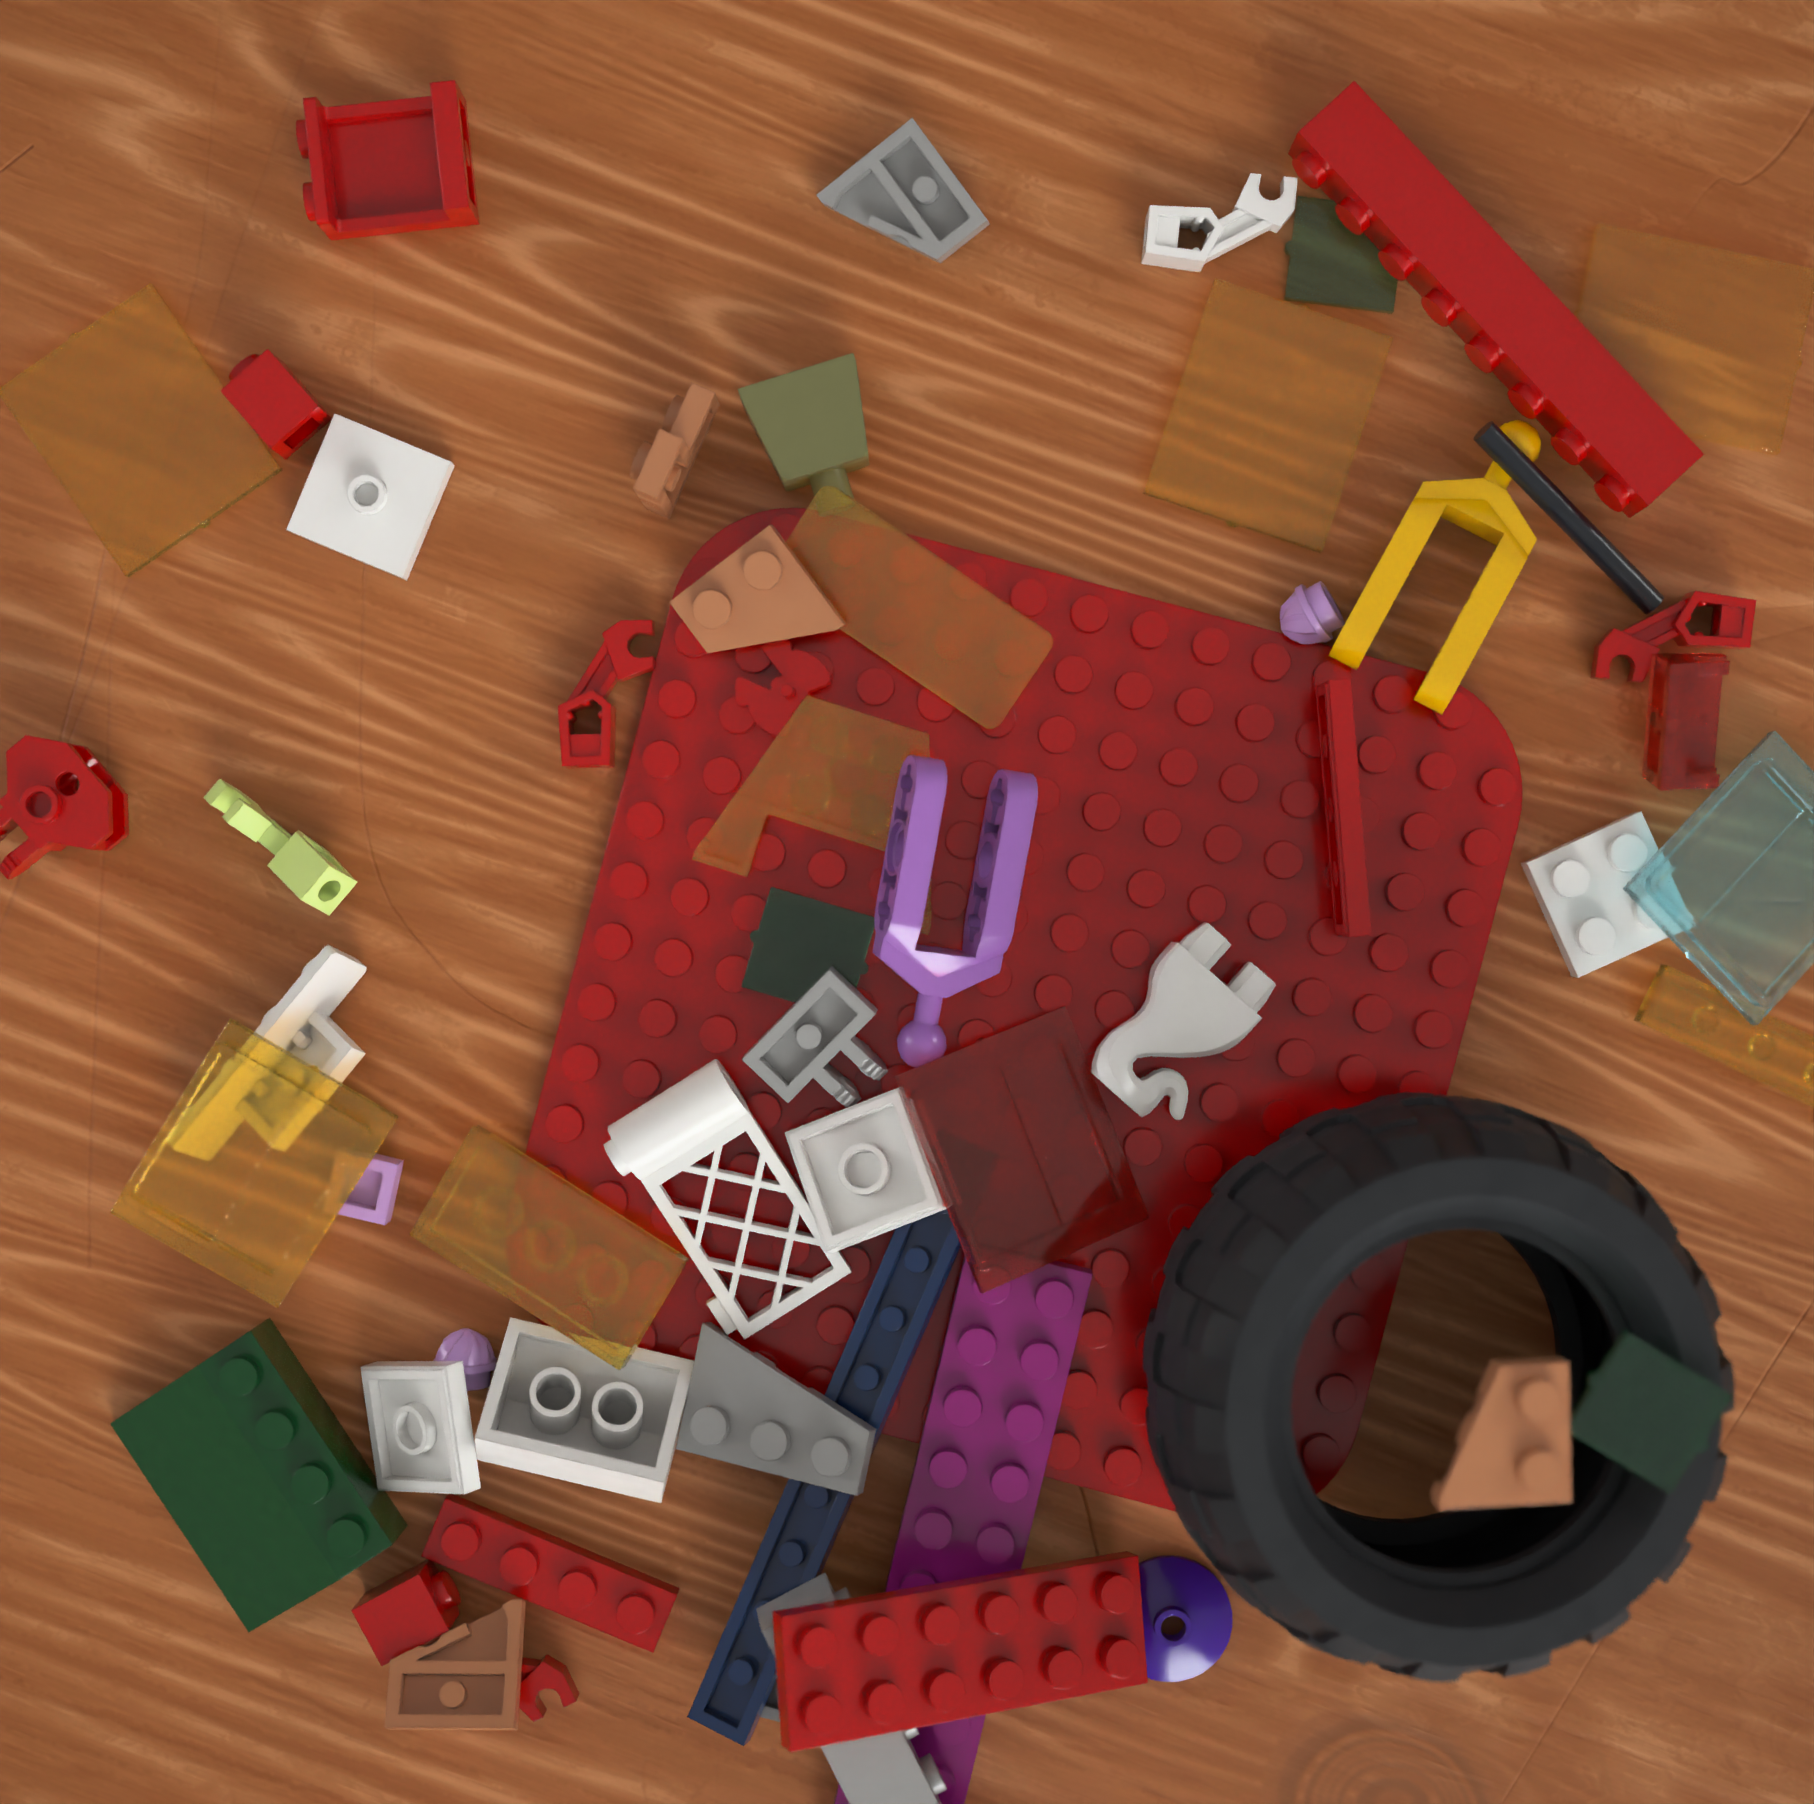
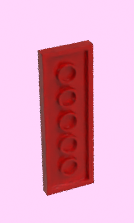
M1128 1551L772 1611L781 1746L789 1752L1148 1683L1139 1557Z

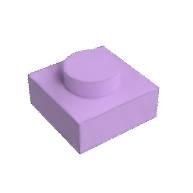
M347 1146L340 1147L336 1150L324 1211L386 1225L392 1218L404 1160Z

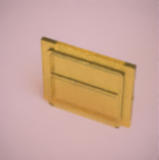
M230 1018L109 1213L189 1257L193 1262L203 1265L279 1308L399 1116L322 1072L317 1066L310 1065Z

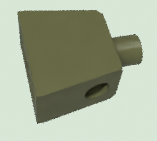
M854 353L739 388L738 392L744 410L785 490L791 491L811 485L820 516L837 514L856 506L847 473L869 466V455Z

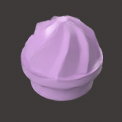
M1322 581L1308 588L1303 584L1297 586L1295 592L1281 606L1280 610L1282 632L1293 641L1301 644L1326 643L1333 639L1331 632L1345 625L1336 602Z
M462 1328L445 1337L433 1360L463 1361L467 1391L489 1387L490 1371L495 1370L497 1359L494 1357L493 1348L488 1339L469 1328Z

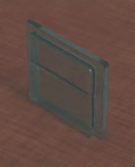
M1776 731L1769 732L1623 887L1625 892L1685 954L1686 958L1692 961L1751 1025H1758L1814 963V772Z

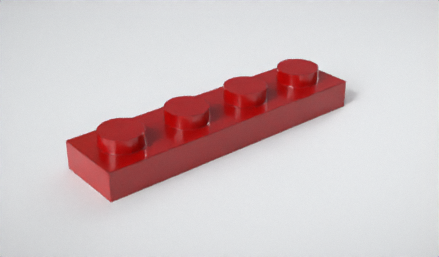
M448 1494L444 1499L421 1557L652 1653H654L680 1589L455 1494Z

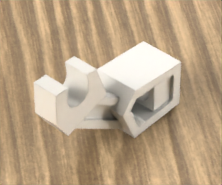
M1250 173L1232 213L1219 220L1211 208L1150 205L1145 218L1141 264L1200 273L1207 262L1269 230L1277 234L1295 210L1298 178L1284 176L1280 182V198L1267 200L1259 192L1262 174ZM1179 228L1191 229L1193 232L1203 229L1207 236L1202 250L1200 251L1198 247L1192 250L1177 248Z

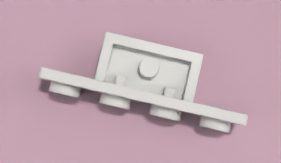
M330 945L325 946L315 958L306 964L301 976L278 1004L264 1015L259 1027L241 1049L226 1061L221 1069V1073L198 1101L184 1112L180 1123L167 1137V1142L177 1151L210 1160L243 1120L246 1119L270 1146L286 1151L366 1054L329 1016L365 974L367 968L358 959Z

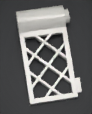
M714 1059L608 1126L611 1140L604 1144V1149L609 1159L622 1176L632 1172L647 1189L714 1292L715 1296L707 1300L706 1304L726 1335L738 1329L745 1340L852 1272L850 1265L840 1250L831 1254L825 1252L807 1198L752 1115L733 1079L718 1059ZM745 1131L760 1152L755 1176L718 1168L723 1145ZM714 1151L711 1167L696 1164L697 1161ZM765 1162L778 1181L762 1178ZM682 1171L707 1176L708 1180L701 1210L674 1204L662 1183ZM715 1178L752 1186L745 1219L708 1211ZM759 1188L787 1194L794 1205L788 1228L752 1221ZM799 1215L811 1233L796 1230ZM683 1217L698 1220L695 1235ZM705 1222L742 1229L735 1262L707 1255L701 1246ZM750 1231L786 1239L779 1271L742 1264ZM793 1241L820 1246L832 1264L812 1278L786 1273ZM718 1270L732 1273L729 1287ZM745 1275L776 1282L771 1304L748 1318L735 1298L739 1276ZM783 1284L797 1286V1288L781 1297Z

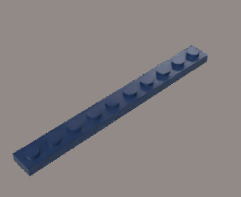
M937 1130L928 1153L948 1209L895 1229L825 1393L826 1397L876 1428L871 1456L1000 1156L945 1130ZM788 1479L689 1711L688 1718L742 1746L751 1740L777 1679L776 1659L761 1631L756 1608L821 1575L855 1495Z

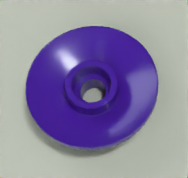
M1166 1555L1140 1562L1147 1677L1161 1682H1179L1202 1674L1213 1666L1223 1654L1232 1631V1609L1223 1585L1208 1568L1186 1557ZM1170 1616L1180 1617L1184 1621L1181 1631L1174 1635L1165 1634L1161 1630L1162 1622Z

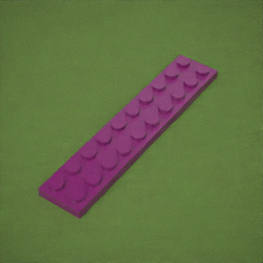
M971 1240L967 1241L884 1592L1022 1568L1092 1279V1270L1090 1268ZM986 1715L917 1728L919 1735L910 1739L918 1757L921 1758L930 1753L947 1787V1790L938 1794L942 1804L965 1803ZM838 1782L833 1804H849Z

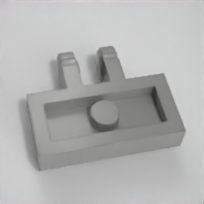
M833 966L790 1007L742 1058L787 1103L814 1078L846 1108L857 1104L861 1097L855 1085L835 1067L828 1064L840 1050L866 1076L871 1077L873 1080L879 1081L889 1071L882 1059L863 1040L855 1036L876 1015L878 1009Z

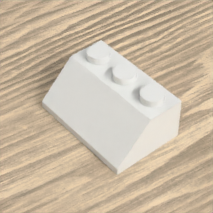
M510 1317L475 1435L477 1460L662 1503L678 1440L694 1360Z

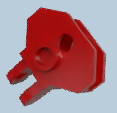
M25 735L6 751L7 793L0 799V805L3 807L0 809V842L18 826L28 836V839L10 852L0 864V871L6 879H13L24 873V871L49 851H62L67 846L110 851L129 835L128 794L88 747Z

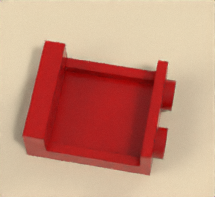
M455 80L430 82L431 96L332 107L323 106L317 97L303 98L305 119L296 121V136L302 158L309 159L312 181L303 183L304 206L309 221H316L317 225L331 241L480 224L467 104Z

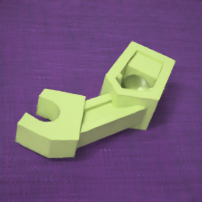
M219 779L203 797L211 806L224 813L222 818L228 824L253 841H258L275 855L267 866L303 902L330 916L357 884L352 875L325 848L299 830L293 835L289 834L264 813L255 801L222 779Z

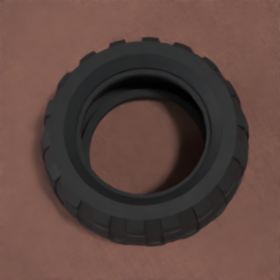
M1414 1092L1384 1095L1354 1107L1340 1110L1332 1108L1312 1115L1280 1133V1140L1267 1146L1256 1156H1246L1224 1173L1210 1189L1214 1195L1200 1210L1191 1227L1188 1229L1183 1226L1171 1246L1163 1268V1273L1166 1277L1159 1293L1157 1308H1151L1144 1338L1143 1370L1146 1372L1148 1383L1146 1427L1149 1445L1156 1466L1163 1476L1169 1496L1175 1505V1511L1186 1531L1231 1589L1251 1607L1257 1608L1262 1614L1284 1627L1291 1636L1311 1648L1363 1665L1371 1662L1378 1665L1381 1669L1395 1674L1432 1682H1457L1462 1673L1481 1670L1491 1674L1498 1673L1502 1677L1529 1673L1548 1666L1553 1650L1572 1644L1579 1639H1584L1593 1645L1613 1633L1629 1620L1631 1616L1627 1607L1643 1595L1656 1579L1666 1583L1681 1566L1693 1546L1685 1539L1697 1520L1703 1502H1714L1723 1481L1728 1458L1726 1454L1720 1451L1719 1447L1722 1415L1734 1409L1735 1392L1732 1361L1724 1356V1351L1718 1345L1715 1323L1722 1314L1715 1292L1705 1272L1699 1268L1695 1258L1677 1239L1679 1231L1646 1187L1628 1171L1620 1169L1608 1160L1589 1141L1566 1127L1497 1102L1463 1096H1444ZM1452 1229H1479L1499 1233L1521 1255L1535 1275L1550 1311L1556 1356L1569 1361L1570 1421L1573 1417L1574 1423L1570 1425L1590 1423L1591 1440L1588 1439L1587 1427L1571 1428L1572 1502L1447 1509L1422 1517L1390 1519L1352 1513L1316 1497L1304 1474L1296 1450L1292 1431L1291 1395L1296 1362L1303 1340L1325 1300L1358 1266L1375 1254L1398 1242L1430 1232ZM1626 1335L1628 1338L1626 1342L1628 1344L1625 1346L1618 1345L1623 1336ZM1632 1339H1634L1638 1344L1628 1350L1639 1347L1642 1353H1647V1350H1650L1651 1354H1653L1654 1351L1667 1360L1615 1352V1349H1625L1633 1344ZM1641 1344L1644 1345V1348L1647 1347L1648 1349L1643 1350ZM1614 1356L1616 1358L1605 1402V1407L1601 1408L1609 1376V1371L1612 1363V1358ZM1620 1357L1622 1358V1361L1618 1374L1616 1388L1613 1396L1611 1409H1608L1614 1378ZM1625 1359H1628L1617 1410H1614ZM1633 1360L1661 1364L1655 1392L1627 1387ZM1636 1363L1631 1384L1652 1388L1649 1381H1639L1636 1375L1637 1371L1640 1372L1641 1369H1648L1651 1373L1655 1366ZM1606 1365L1598 1405L1594 1407L1601 1372ZM1668 1366V1372L1665 1380L1657 1418H1655L1654 1415L1659 1398L1665 1367ZM1672 1367H1674L1675 1372L1664 1419H1661ZM1680 1368L1684 1369L1683 1372L1687 1371L1690 1373L1682 1375L1680 1384L1689 1381L1688 1376L1694 1375L1693 1380L1712 1410L1711 1414H1709L1707 1408L1702 1409L1700 1397H1695L1700 1427H1697L1692 1398L1685 1400L1688 1426L1694 1440L1691 1444L1677 1403L1675 1402L1673 1413L1677 1412L1686 1438L1635 1458L1631 1456L1624 1433L1639 1428L1644 1424L1635 1423L1623 1429V1425L1629 1422L1615 1420L1630 1463L1625 1460L1624 1456L1620 1458L1614 1454L1623 1451L1621 1446L1617 1447L1616 1432L1613 1424L1598 1422L1600 1416L1593 1417V1415H1587V1422H1584L1583 1414H1581L1583 1409L1582 1401L1590 1390L1585 1411L1666 1425ZM1703 1381L1709 1384V1386L1711 1387L1712 1391L1718 1399L1717 1404L1711 1396L1710 1392L1708 1391L1707 1387L1703 1383ZM1691 1384L1681 1386L1678 1390V1397L1681 1399L1696 1393ZM1631 1389L1632 1395L1627 1412L1625 1411V1407L1628 1399L1629 1390ZM1636 1391H1640L1635 1413H1632ZM1643 1392H1646L1641 1414H1639L1638 1411L1640 1407ZM1651 1393L1653 1395L1647 1416L1645 1415L1649 1395ZM1578 1408H1579L1580 1423H1577L1576 1411H1577ZM1709 1414V1417H1704V1425L1702 1427L1701 1415ZM1674 1416L1671 1419L1670 1425L1678 1427L1676 1418ZM1609 1425H1612V1433L1599 1434V1426L1604 1431V1426H1607V1430H1610ZM1648 1426L1642 1429L1637 1437L1636 1446L1644 1443V1440H1648L1657 1427ZM1663 1428V1432L1673 1430L1675 1433L1664 1434L1656 1446L1682 1436L1680 1430ZM1660 1429L1657 1433L1658 1436L1655 1437V1440H1652L1651 1443H1649L1648 1445H1644L1641 1448H1646L1654 1444L1657 1438L1659 1437ZM1636 1432L1627 1435L1634 1455L1642 1452L1635 1450L1633 1446ZM1613 1436V1439H1606L1613 1444V1447L1603 1448L1602 1446L1607 1444L1600 1441L1599 1437ZM1683 1444H1686L1687 1452H1685ZM1678 1447L1677 1453L1680 1454L1681 1458L1679 1461L1672 1462L1669 1450H1672L1674 1453L1675 1448ZM1665 1453L1668 1455L1669 1462L1666 1466L1662 1467L1657 1464L1656 1457L1658 1454ZM1665 1456L1659 1457L1660 1463L1664 1464L1666 1462ZM1645 1459H1647L1649 1463H1656L1657 1468L1651 1472H1648ZM1642 1462L1644 1464L1643 1469H1639L1641 1465L1635 1467V1463ZM1678 1465L1676 1469L1667 1472L1663 1475H1660L1656 1478H1653L1651 1476L1658 1472ZM1667 1478H1670V1479L1668 1480V1482H1666V1483H1664V1484H1663L1662 1482H1660V1481H1662V1480H1665V1479H1667Z

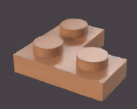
M691 382L685 398L676 395L672 400L665 415L662 429L659 428L653 444L647 441L641 444L632 463L630 477L636 479L633 489L647 510L670 519L720 406L715 392Z

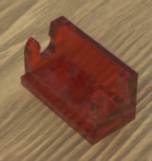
M1652 653L1642 777L1659 790L1713 789L1719 787L1720 774H1716L1715 754L1722 675L1729 674L1730 661H1726L1727 656L1722 653Z

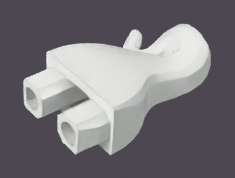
M1206 922L1187 934L1180 943L1171 941L1158 956L1150 969L1148 991L1141 1009L1133 1017L1106 1035L1098 1045L1092 1061L1091 1073L1141 1118L1149 1114L1162 1098L1168 1095L1170 1097L1169 1109L1171 1116L1175 1120H1181L1184 1117L1189 1091L1184 1077L1173 1069L1160 1068L1152 1071L1145 1077L1138 1078L1133 1071V1062L1137 1058L1149 1056L1203 1057L1229 1050L1237 1045L1262 1019L1257 1012L1266 1003L1276 986L1266 974L1251 962H1247L1227 985L1209 971L1230 948L1231 944Z

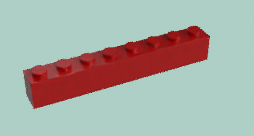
M1355 81L1298 131L1288 154L1293 159L1292 165L1299 178L1313 189L1320 188L1336 205L1335 212L1342 224L1356 235L1363 233L1379 251L1378 258L1385 270L1399 281L1406 279L1421 295V304L1428 316L1442 327L1449 325L1464 341V350L1472 363L1485 373L1493 372L1508 388L1507 395L1515 409L1528 419L1536 418L1552 435L1550 439L1551 444L1558 455L1571 465L1576 466L1579 464L1595 481L1594 490L1605 505L1614 511H1623L1628 518H1631L1649 506L1704 455L1694 442Z

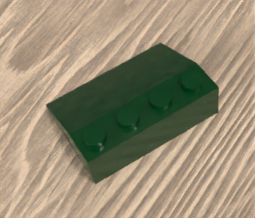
M270 1318L110 1423L248 1632L342 1579L393 1545L408 1526L385 1491H378L376 1476Z

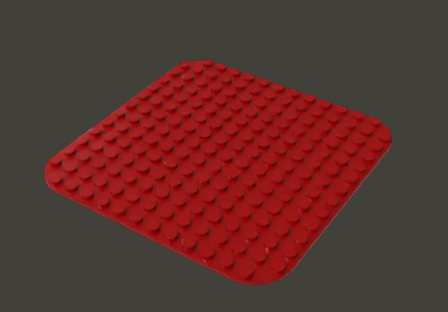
M778 508L746 516L716 533L698 550L683 571L672 599L767 526L773 525L846 622L845 625L835 631L788 639L792 644V650H803L817 657L829 671L832 682L828 687L810 693L808 700L802 705V708L794 714L792 732L789 737L782 739L772 736L752 719L748 712V707H740L735 701V679L737 677L745 678L771 690L772 680L782 676L761 648L763 644L707 653L670 604L655 661V669L652 672L510 1208L507 1226V1250L516 1287L531 1313L542 1325L695 1360L702 1323L712 1322L722 1329L706 1304L707 1300L714 1297L715 1294L641 1180L632 1172L622 1176L609 1159L604 1149V1144L611 1140L608 1126L714 1059H718L733 1079L752 1115L806 1197L785 1132L843 1110L846 1107L836 1100L833 1095L829 1094L814 1078L787 1103L742 1058L790 1007L833 966L878 1009L876 1015L855 1036L863 1040L882 1059L889 1071L879 1081L873 1080L871 1077L866 1076L841 1050L828 1062L829 1065L835 1067L855 1085L861 1097L858 1103L898 1087H903L907 1091L928 1151L937 1130H945L1000 1155L881 1434L920 1443L968 1240L1090 1268L1092 1270V1279L1044 1477L1175 1511V1505L1169 1496L1163 1476L1156 1466L1148 1441L1145 1419L1146 1407H1148V1383L1146 1372L1143 1370L1144 1338L1151 1308H1157L1159 1293L1166 1277L1163 1273V1268L1171 1246L1183 1226L1188 1229L1191 1227L1200 1210L1214 1195L1210 1189L1224 1173L1246 1156L1251 1155L1254 1157L1267 1146L1280 1140V1133L1304 1119L1332 1108L1340 1110L1354 1107L1384 1095L1414 1092L1447 1096L1522 810V776L1513 744L1506 730L1487 705L1461 685L1458 686L1442 715L1414 701L1413 699L1428 673L1426 671L1366 655L1358 669L1355 670L1328 656L1332 646L1321 643L1301 644L1276 631L835 514L820 516L819 510ZM1351 678L1372 930V936L1338 937V934H1335L1315 690L1318 688V685L1328 680ZM909 755L941 759L945 762L947 769L946 795L924 917L917 940L919 945L962 950L966 910L987 795L994 774L1000 769L1031 773L1036 777L1038 785L1037 807L1011 943L1003 954L1000 973L948 998H943L938 1025L943 1029L946 1036L947 1049L939 1062L932 1067L916 1068L908 1065L901 1059L897 1047V1037L901 1028L914 1018L918 991L912 988L872 953L876 935L874 927L875 907L896 788L901 767ZM1206 922L1231 944L1230 948L1209 971L1227 985L1247 962H1251L1266 974L1276 986L1266 1003L1257 1012L1262 1019L1237 1045L1229 1050L1203 1057L1149 1056L1137 1058L1133 1062V1071L1138 1078L1145 1077L1152 1071L1160 1068L1173 1069L1184 1077L1189 1091L1184 1117L1181 1120H1175L1171 1116L1169 1109L1170 1097L1168 1095L1164 1096L1149 1114L1141 1118L1091 1073L1092 1061L1098 1045L1106 1035L1133 1017L1141 1009L1148 991L1150 969L1158 956L1171 941L1180 943L1187 934ZM746 1131L723 1145L718 1168L755 1176L760 1152ZM714 1151L697 1161L696 1164L711 1167ZM765 1162L762 1178L778 1181ZM682 1171L662 1183V1186L674 1204L701 1210L708 1177ZM715 1178L708 1211L745 1219L752 1186ZM759 1188L752 1221L788 1228L794 1205L786 1193ZM799 1215L796 1230L811 1233ZM683 1217L695 1235L698 1220ZM705 1222L701 1246L709 1257L735 1262L742 1229ZM895 1229L840 1250L851 1267L852 1272L745 1340L738 1329L728 1334V1337L751 1352H758L777 1364L776 1368L805 1387H812L825 1395ZM750 1231L742 1264L779 1271L786 1239ZM1409 1239L1382 1250L1352 1271L1325 1300L1303 1340L1292 1383V1431L1300 1463L1315 1495L1323 1490L1336 1476L1353 1447ZM793 1241L786 1273L812 1278L832 1264L820 1246ZM718 1270L729 1287L732 1273ZM745 1275L739 1276L735 1298L748 1318L771 1304L776 1282ZM783 1284L781 1297L797 1288V1286Z

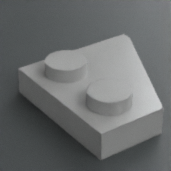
M913 118L817 194V197L827 208L938 263H942L990 225L987 218Z

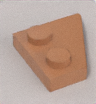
M773 525L767 526L669 602L707 653L835 631L846 624Z
M1560 1356L1491 1359L1477 1389L1478 1400L1476 1406L1470 1413L1465 1415L1454 1439L1459 1444V1447L1443 1482L1436 1480L1431 1489V1503L1439 1510L1572 1502L1569 1361Z
M513 1599L502 1604L503 1608L470 1624L464 1623L442 1634L438 1640L424 1647H415L391 1659L384 1728L389 1730H518L526 1602L522 1599Z

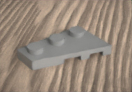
M712 1322L702 1323L676 1449L855 1496L863 1493L876 1428L814 1388L805 1387L776 1368L777 1364L760 1353H753L740 1345Z

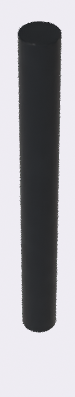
M1493 421L1487 423L1477 432L1474 441L1644 614L1652 612L1662 603L1664 596Z

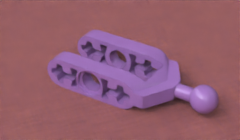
M916 755L907 756L903 762L896 788L875 907L874 927L876 935L872 953L912 988L918 991L914 1018L901 1028L897 1037V1047L901 1059L910 1066L916 1068L932 1067L943 1058L947 1049L946 1036L943 1029L938 1025L943 998H948L1000 973L1003 954L1007 951L1014 932L1037 807L1038 785L1036 777L1031 773L1000 769L992 778L986 800L966 910L962 950L917 944L924 917L946 795V765L941 759Z

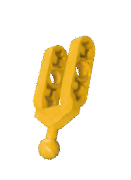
M1514 420L1499 426L1532 462L1538 458L1541 450V440L1537 429L1529 422ZM1494 460L1484 478L1426 481L1422 483L1328 655L1355 670L1358 669L1440 517L1496 545L1494 552L1413 699L1441 715L1456 692L1537 541L1534 533L1506 490L1512 478Z

